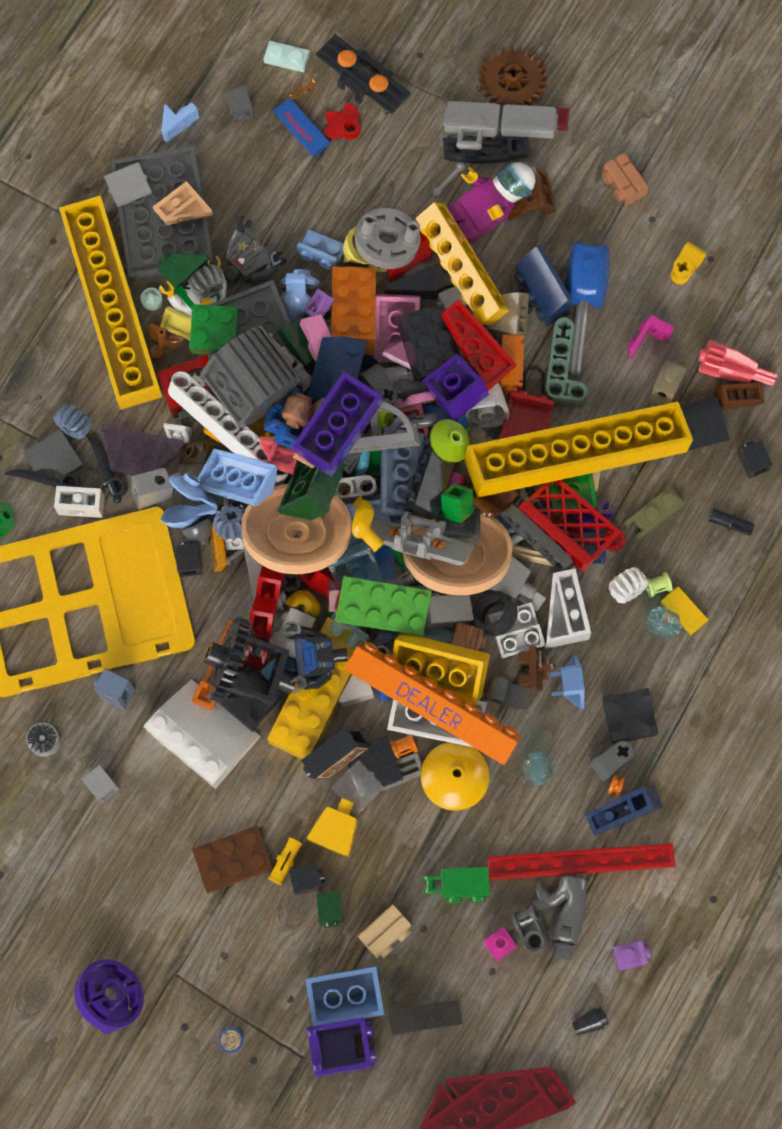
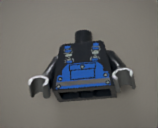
M295 620L290 621L286 625H290L293 631H286L285 634L286 636L296 634L294 643L298 676L290 681L291 683L296 682L298 684V687L294 688L293 692L298 693L302 689H320L331 680L332 675L336 674L334 663L348 662L347 648L333 649L332 640L326 634L313 628L302 626Z

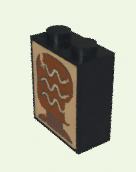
M344 727L301 760L304 764L303 770L310 778L329 779L370 748V745L358 728Z

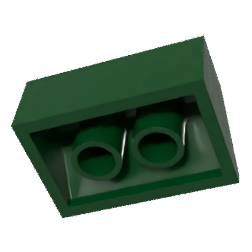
M169 252L158 261L160 266L157 269L176 288L207 261L209 256L207 254L173 253L171 255Z
M298 462L277 511L283 515L311 521L320 516H325L329 512L331 501L337 493L336 488L343 477L342 473L346 464L342 462L333 477L315 466L311 468L302 462Z

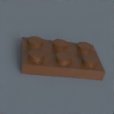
M258 825L192 849L207 894L273 871Z

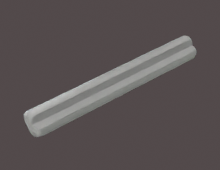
M586 300L581 301L576 307L568 372L571 376H579L581 372L589 302Z

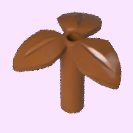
M153 323L149 325L148 334L150 340L158 342L157 345L152 346L150 349V357L154 360L160 359L165 355V346L174 350L181 346L184 338L179 335H170L166 338V330L164 328H160Z

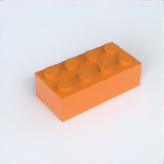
M332 266L331 297L335 300L331 304L330 335L331 337L347 336L366 341L365 354L374 355L376 340V268Z

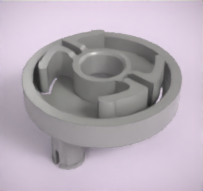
M378 208L371 210L362 216L357 224L354 235L356 249L364 260L376 267L383 269L403 267L410 263L417 254L420 245V225L408 215L396 209ZM380 237H391L394 243H384L380 240Z

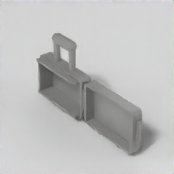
M449 101L447 107H445L443 125H445L447 135H458L457 148L468 150L481 149L482 137H496L498 130H501L502 136L553 138L554 132H557L558 114H556L555 107L504 105L503 114L500 115L499 104ZM463 135L477 136V141H463Z

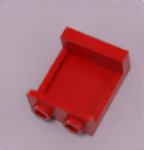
M522 390L511 391L508 404L509 419L505 418L499 439L548 429L554 401L544 395L535 397Z

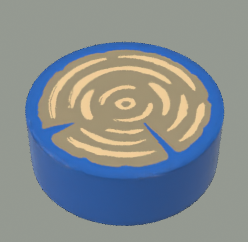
M228 1028L220 1034L219 1045L224 1051L234 1053L242 1047L243 1036L238 1030Z

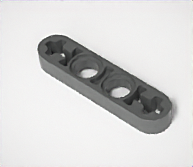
M510 504L502 512L503 519L560 572L569 570L574 565L572 558L519 508Z

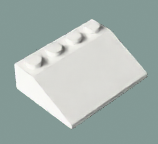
M191 679L154 713L144 725V728L216 789L256 743L260 735L255 731H250L219 703H217L213 711L193 703L192 698L199 685Z

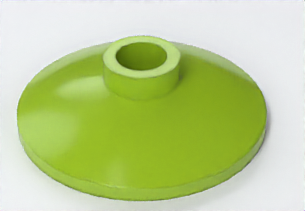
M444 419L437 422L431 429V446L441 459L451 463L464 459L467 447L470 446V439L467 431L461 424L451 419Z

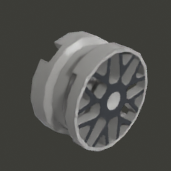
M48 723L33 725L26 735L28 747L35 755L40 757L54 755L60 747V734Z

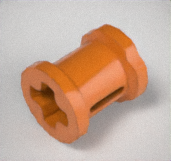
M407 734V737L397 741H389L396 760L410 752H418L411 734Z

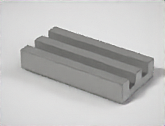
M417 752L396 761L398 765L414 759L416 761L412 765L401 768V774L419 768V771L404 776L402 781L382 788L383 791L420 777L422 763Z

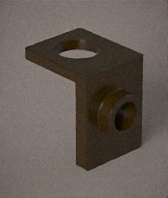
M206 441L184 443L180 464L201 463L205 465L208 460V453L211 450L213 451L214 448L222 449Z

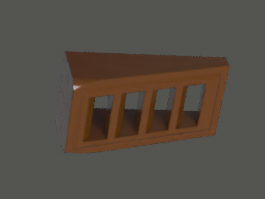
M761 382L721 384L715 389V397L718 398L722 410L765 403ZM750 389H753L755 399H752ZM742 390H744L745 400L743 398ZM733 392H735L737 400H734Z

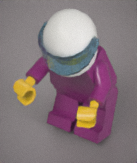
M508 162L498 171L494 179L480 177L471 167H468L470 172L467 175L461 174L467 183H471L475 188L463 194L459 201L447 208L469 244L476 242L484 234L492 231L499 223H504L514 208V202L532 193L535 185V174L527 164L521 162L512 164Z

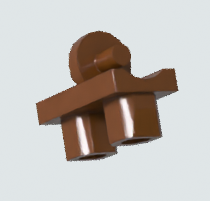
M529 646V651L518 653L519 665L529 666V673H519V685L530 687L535 691H543V680H549V672L556 671V666L549 664L548 656L542 657V650H538L536 646Z

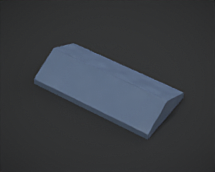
M383 426L381 430V435H383L389 427ZM398 429L394 434L406 433L407 430ZM418 432L421 446L381 450V513L395 519H401L406 512L404 511L407 504L405 498L412 488V477L418 470V458L424 451V433Z

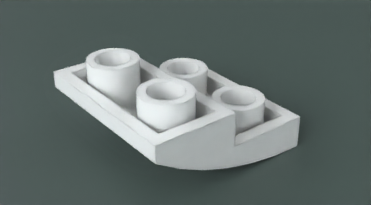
M532 602L517 606L515 624L505 634L495 637L501 658L529 651V646H536L537 648L546 646ZM504 610L488 615L490 624L499 620Z

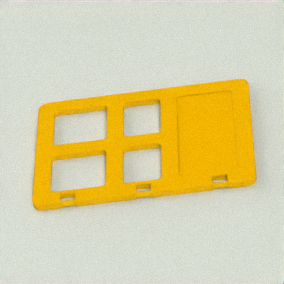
M152 507L0 546V563L30 555L34 556L43 594L41 602L0 612V630L47 618L57 657L56 665L8 676L0 641V697L5 698L22 692L103 672L104 669L110 671L162 656L173 655L191 650L194 647L195 638L180 576L177 572V563L168 526L160 519L162 514H164L161 508ZM84 543L93 580V588L61 596L50 553L54 549ZM97 605L100 610L108 650L89 657L74 659L65 621V613ZM169 642L170 649L157 652L156 645ZM101 661L102 666L89 669V662ZM32 677L33 684L21 687L19 680Z

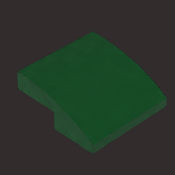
M306 314L277 331L294 357L304 367L314 361L308 349L309 341L300 326L301 319L308 318Z

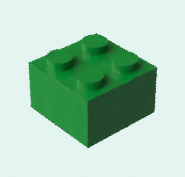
M193 304L189 346L191 353L213 355L225 344L231 342L232 339L237 338L238 307Z

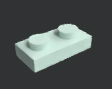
M269 41L264 56V63L305 72L310 50Z

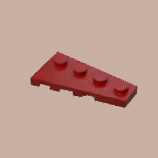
M459 299L441 314L467 363L483 380L487 391L493 388L517 366Z

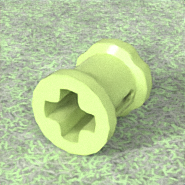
M667 572L662 573V576L646 578L648 581L646 590L650 598L654 597L657 593L671 592L673 590Z

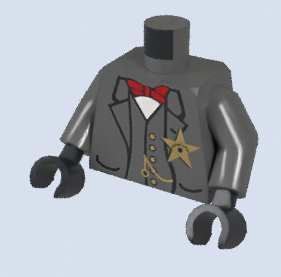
M240 215L236 219L238 227L235 228L226 250V260L230 267L223 272L225 279L232 283L240 277L246 284L267 281L278 270V265H285L287 263V259L281 258L279 260L282 252L275 251L271 255L249 231L245 232L244 229L251 227L252 221L247 220L245 225H243L245 215Z

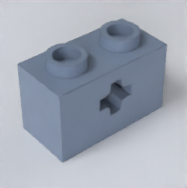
M104 669L102 674L99 673L93 684L95 692L102 700L123 710L126 709L135 692L129 680Z

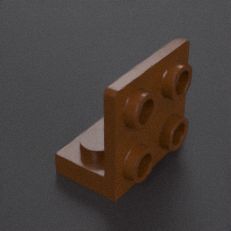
M537 166L531 167L535 174L534 188L528 195L514 202V208L511 210L507 220H515L537 209L547 214L556 212L547 172Z

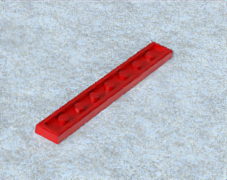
M673 843L488 856L487 867L489 881L675 868Z

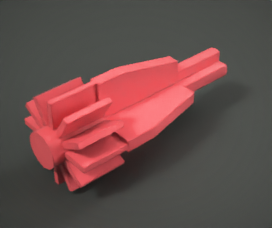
M711 340L707 343L706 349H701L698 361H700L698 371L713 377L750 383L751 379L771 386L776 381L777 373L757 367V361L742 352Z

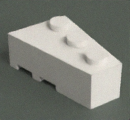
M576 569L553 573L545 649L590 639L591 630Z

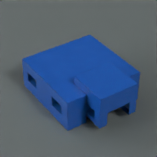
M285 399L266 410L264 430L275 434L274 442L293 450V444L302 433L304 426H299V429H295L286 425L287 421L281 415L287 401Z

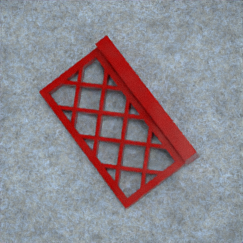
M562 480L544 483L527 501L525 500L519 506V509L572 558L574 565L585 573L590 568V565L621 534V531ZM554 482L561 488V494H549L548 487ZM536 499H546V509H537L532 503ZM549 499H561L562 509H550ZM565 499H574L578 503V509H565ZM550 514H562L563 524H554L550 520ZM566 514H578L579 524H566ZM582 514L594 516L595 523L582 524ZM579 528L580 538L571 539L567 535V529ZM583 528H595L596 538H583ZM599 528H607L613 534L609 538H599ZM584 543H596L597 551L591 556L584 550Z

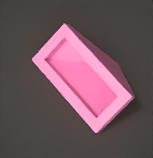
M402 340L382 347L383 356L411 370Z

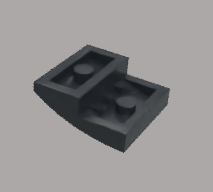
M717 397L680 406L693 438L688 451L730 440Z
M386 736L368 743L370 748L347 764L361 798L403 780Z

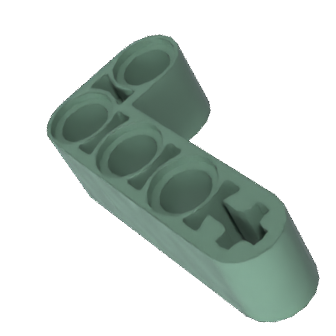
M564 317L558 319L554 325L545 396L553 400L554 405L576 408L585 404L588 389L582 382L567 380L574 324L572 320ZM562 329H566L565 338H561ZM563 348L566 352L560 354L556 352V349ZM559 368L563 370V373L556 374L553 370ZM558 389L561 393L554 395L550 390ZM578 391L583 396L580 398H576L572 395V393Z

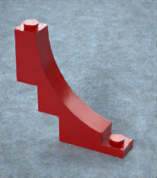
M263 565L258 577L256 596L251 608L249 621L252 623L253 628L251 636L271 643L285 573L271 570ZM248 646L249 649L244 652L247 657L243 658L242 667L248 665L252 669L263 670L266 667L268 653L261 651L260 657L251 655L253 647Z

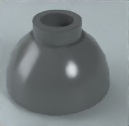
M209 518L200 519L191 526L183 528L182 533L189 541L197 543L198 546H203L210 542L211 520Z

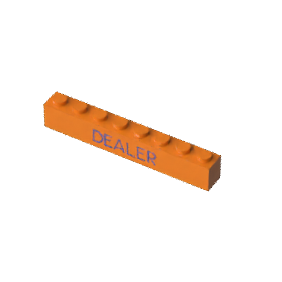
M362 641L356 647L344 670L505 765L521 738V735L517 734L518 731L509 725H502L497 722L498 719L488 713L484 714L477 710V706L473 703L460 700L453 691L444 690L437 686V682L433 679L417 674V670L410 666H403L397 662L398 660L394 656L378 651L377 646Z

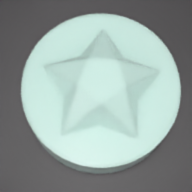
M147 288L141 294V303L145 309L154 311L161 307L163 298L158 289Z

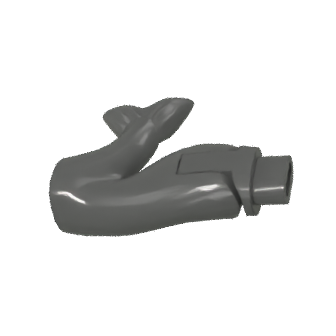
M562 876L556 891L550 893L541 882H538L536 885L538 899L532 904L539 911L558 906L567 901L553 922L551 937L554 943L551 946L554 947V958L571 960L572 952L576 950L574 945L578 942L584 921L587 881L580 878Z

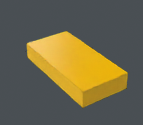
M679 586L661 600L664 607L673 614L672 616L675 617L690 636L708 622L706 616Z

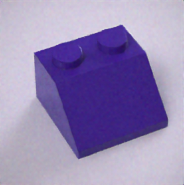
M458 354L454 355L422 380L442 410L454 421L489 395L483 380Z

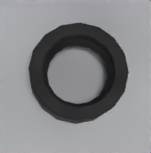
M491 591L482 595L476 601L472 610L475 625L488 636L496 637L505 634L512 628L517 619V607L514 602L500 591ZM503 603L505 610L500 619L494 623L486 624L485 616L488 610L496 604Z

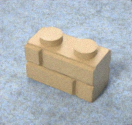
M392 904L358 935V938L376 959L380 956L384 959L393 951L392 945L397 940L403 942L411 934L409 929L412 925Z

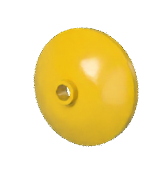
M450 742L437 746L427 755L420 775L422 788L427 797L435 805L450 811L465 810L477 804L485 795L490 780L487 762L477 749ZM459 770L461 776L454 777L453 771Z

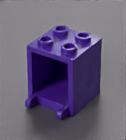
M364 1017L307 1027L312 1067L316 1078L373 1068V1063L377 1062L374 1046L370 1047L369 1038H373L371 1023H366ZM362 1033L365 1057L357 1058L354 1034Z

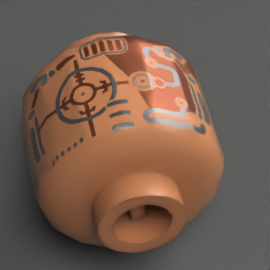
M298 393L295 396L288 397L281 414L287 421L286 425L295 429H299V426H307L315 409L311 403L312 399Z

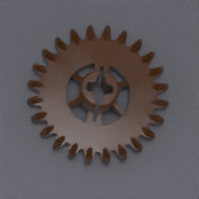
M513 45L510 46L509 52L503 46L501 55L497 50H494V58L488 55V63L483 61V68L479 69L481 76H479L478 81L482 83L480 84V89L484 91L483 96L490 97V103L497 101L496 104L500 106L502 104H527L532 106V100L538 101V95H543V88L547 87L546 80L548 75L545 73L546 66L541 67L542 59L536 61V53L529 57V48L523 54L521 46H519L517 52H514ZM504 69V75H499L500 72ZM522 83H527V85L522 89ZM500 84H504L506 88L503 89Z

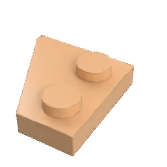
M187 181L153 206L154 211L166 225L203 218L213 214L211 208Z

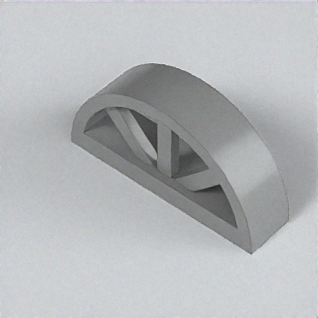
M383 402L371 420V437H366L362 433L348 454L421 446L420 437L413 422L403 412L393 405ZM378 412L396 415L397 419L383 435L379 436ZM404 423L407 432L394 434Z

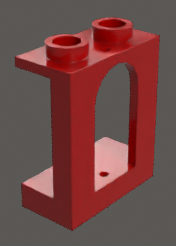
M207 355L157 372L169 410L174 419L179 417L178 412L183 407L168 393L173 374L179 371L188 374L196 370H203L209 361ZM208 384L203 386L213 397L216 396Z

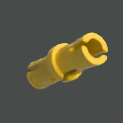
M289 837L281 855H278L276 858L277 863L268 877L270 881L281 886L289 868H292L294 865L293 860L300 846H302L301 842ZM290 852V854H289V856H288V858H287V860H286V862H285V864H284L282 870L280 871V869H281V867H282V865H283V863H284V861H285V859H286L288 853Z

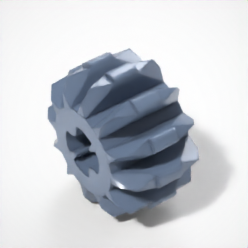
M65 404L61 409L59 408L53 418L55 424L60 427V430L79 440L89 433L93 425L86 413L70 404Z
M231 504L229 508L222 507L221 511H217L213 525L218 537H223L225 541L228 539L233 541L237 538L242 539V518L246 509H242L241 505L233 507Z

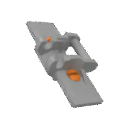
M406 511L401 517V523L373 517L370 524L371 529L385 541L384 545L391 546L396 551L429 560L433 558L460 566L464 565L474 549L472 544L442 535L446 526L445 521L436 522L412 515L409 511ZM413 524L428 528L424 536L411 532V526Z

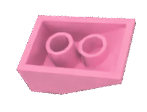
M376 295V340L373 362L396 363L383 356L381 349L384 345L402 340L396 320L404 313L420 310L421 296Z

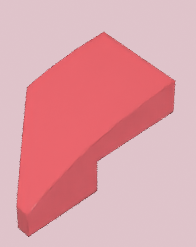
M260 436V445L269 463L277 466V470L294 475L299 460L293 458L294 450L280 447L273 439Z

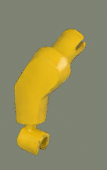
M360 495L353 503L355 513L352 533L355 538H362L376 552L385 541L371 529L370 524L373 520L374 510L371 502L363 500Z

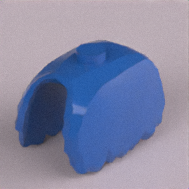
M579 241L573 243L565 280V288L572 298L571 305L580 304L581 301L586 300L594 308L599 309L604 306L610 271V251L607 245H584Z

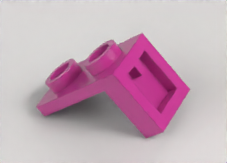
M653 315L650 316L648 321L643 320L638 329V332H640L637 339L633 337L627 349L630 350L628 358L633 359L649 332L657 340L668 342L673 334L674 327Z

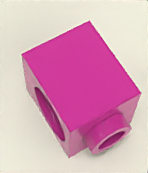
M504 927L484 940V945L496 962H499L517 948V945Z

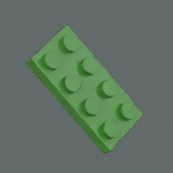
M343 576L335 621L423 636L432 591Z

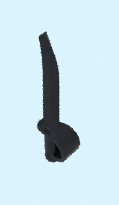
M88 433L86 437L93 448L105 479L103 487L109 488L114 503L118 504L122 501L121 497L126 494L128 485L120 478L113 477L100 443L94 436ZM118 483H121L122 485L120 491L118 490V487L116 485Z
M16 469L4 473L5 475L25 478L55 488L56 486L82 487L80 478L69 473L65 474L61 480L24 469ZM74 477L76 484L67 482V480Z

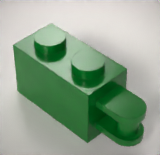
M488 867L441 869V876L423 877L426 885V890H423L424 894H442L443 900H447L448 904L462 903L461 899H471L472 903L485 902V898L490 897ZM435 881H442V889H435Z

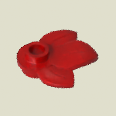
M346 103L342 113L326 111V122L329 127L323 133L328 138L334 140L341 138L354 140L358 138L361 134V126L358 123V110L352 104ZM348 129H354L353 132H347Z

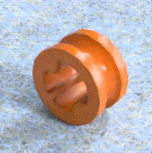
M614 774L608 794L615 793L616 797H619L625 777L618 778Z

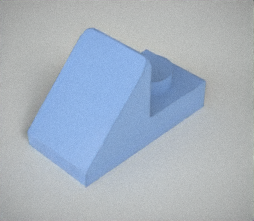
M192 102L180 108L176 115L164 104L162 134L166 143L199 119L197 107Z

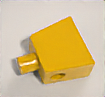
M341 798L337 810L326 807L309 833L307 840L349 858L358 823L356 818L349 816L354 803Z

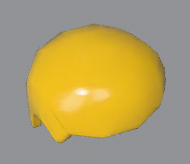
M297 590L285 601V604L290 609L291 607L295 609L301 608L305 614L312 615L316 619L320 615L321 606L319 600L309 591Z

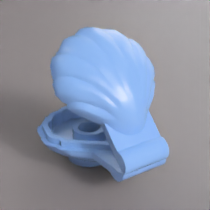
M294 269L293 273H286V277L280 281L282 285L286 286L287 293L280 298L290 322L304 314L307 317L311 316L304 311L312 298L306 294V289H315L321 286V283L316 278L310 276L309 270Z
M186 472L184 476H170V483L181 494L189 499L203 501L207 504L199 506L178 505L169 508L160 518L164 524L172 528H186L196 523L203 515H213L217 512L218 506L214 497L205 494L199 486L201 482L194 475Z

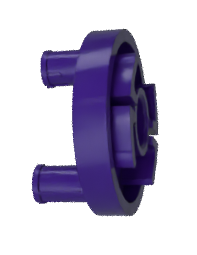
M102 959L91 963L79 974L75 983L74 996L80 1013L90 1024L100 1029L104 1034L108 1035L113 1031L126 1028L138 1018L142 1011L144 1003L142 986L136 975L127 966L118 961ZM105 987L110 988L115 993L116 1001L107 997Z

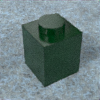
M340 892L316 894L319 924L324 925L325 928L339 927L338 923L343 922Z

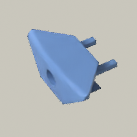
M576 655L570 659L566 666L560 667L561 672L549 673V677L560 676L562 691L551 692V695H563V697L579 709H584L585 688L582 667Z

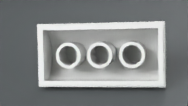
M393 699L387 730L473 747ZM478 701L476 704L477 710L485 714L487 703Z

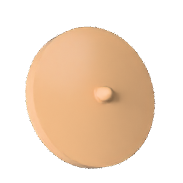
M288 484L274 487L273 493L259 505L253 506L249 504L242 518L243 543L253 559L271 570L287 574H305L319 571L336 562L349 546L352 533L351 516L344 502L336 495L331 501L329 512L325 516H320L312 521L283 515L277 511Z
M480 514L479 544L469 543L474 545V549L464 565L458 566L433 558L429 560L403 553V559L411 575L424 586L444 594L471 595L490 589L504 578L511 564L512 542L509 533L496 518H487ZM413 524L411 526V532L424 536L428 528Z

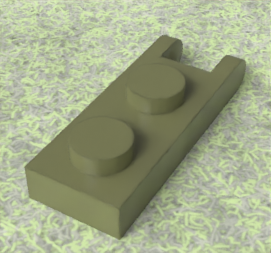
M668 487L626 520L624 525L627 528L634 523L641 532L635 536L639 541L680 509L684 502L671 487Z

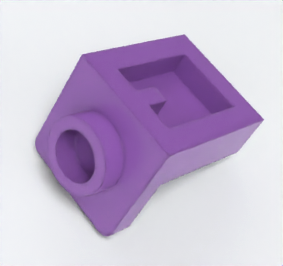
M317 289L304 311L311 315L310 317L320 314L324 317L335 299ZM324 319L327 327H329L331 323Z
M642 940L613 947L618 971L644 966L648 963L647 959L650 958L648 945H643Z

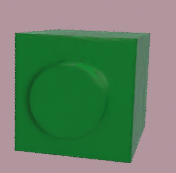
M452 484L441 494L442 518L462 523L473 514V490Z

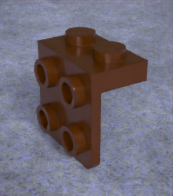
M472 482L460 485L473 490L472 503L478 507V512L487 518L501 515L520 494L516 489L477 498Z

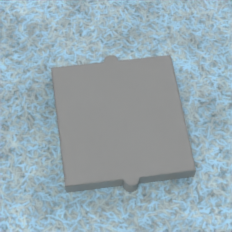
M139 162L104 176L109 187L108 192L113 196L117 207L152 193L147 183V175L143 174Z

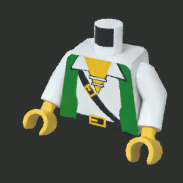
M216 256V259H217V261H218L216 265H218V267H219L220 264H221V261H220V259ZM166 281L169 285L167 292L164 291L162 286H159L160 292L168 295L167 299L173 308L189 316H192L193 304L209 305L226 298L227 283L217 294L206 299H197L191 292L188 281L176 288Z

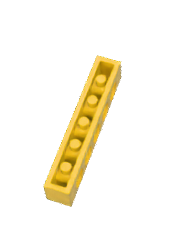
M434 202L416 217L420 225V231L427 236L431 249L441 259L440 264L449 272L452 277L451 282L463 295V302L471 308L473 316L481 325L491 326L510 311L446 205ZM439 226H440V227H441V231H440V233L438 234V228H439ZM451 244V245H452V248H451V251L449 252V245ZM473 279V286L471 287L470 282ZM482 297H484L483 305L481 304Z

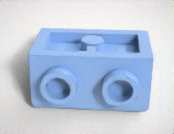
M308 229L302 243H298L297 251L302 259L306 261L313 260L323 268L331 269L332 266L339 267L344 257V244Z

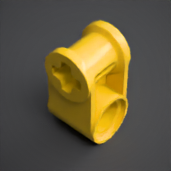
M688 241L673 264L670 274L671 280L678 285L688 282L694 271L703 262L707 252Z

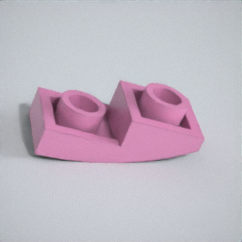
M321 314L301 319L300 326L309 341L308 349L315 363L322 338L331 337Z

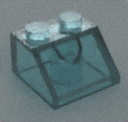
M363 539L349 544L345 553L336 562L328 566L334 581H343V576L385 582L373 549Z

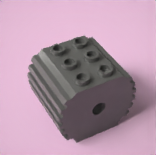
M261 325L247 330L237 338L232 339L231 342L225 344L218 352L213 354L200 373L239 428L249 426L260 418L265 417L267 409L287 399L301 382L298 373Z

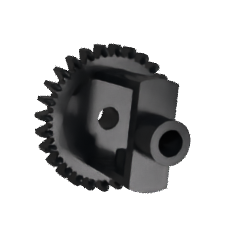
M236 617V620L234 619L233 624L230 625L226 637L223 639V644L211 642L206 651L204 663L214 667L211 671L212 675L207 687L208 700L223 703L227 700V696L233 693L263 705L271 706L277 690L291 694L296 682L291 683L290 681L298 676V673L285 668L290 650L252 637V623L247 619ZM248 646L253 647L251 652L253 656L260 657L261 651L276 656L264 694L234 684L237 681L233 679V676L240 675L237 667L243 666L240 663L241 657H247L242 652L244 649L248 650Z

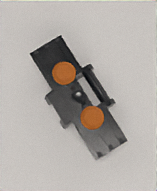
M336 34L316 53L318 58L340 74L337 86L342 91L347 86L355 92V101L359 104L363 102V97L366 94L392 115L411 95V92L392 78L393 71L386 70L368 56L366 50L361 52L355 50ZM364 62L367 66H369L376 73H378V75H374L371 71L365 68L362 65V63Z

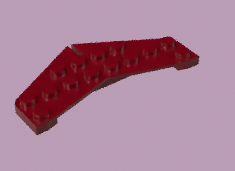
M548 1067L445 1079L458 1099L454 1101L442 1083H440L419 1129H516L565 1111L577 1102L557 1074Z

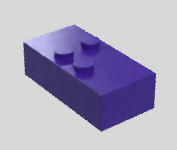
M343 372L293 444L294 453L333 477L382 405V395L346 372Z

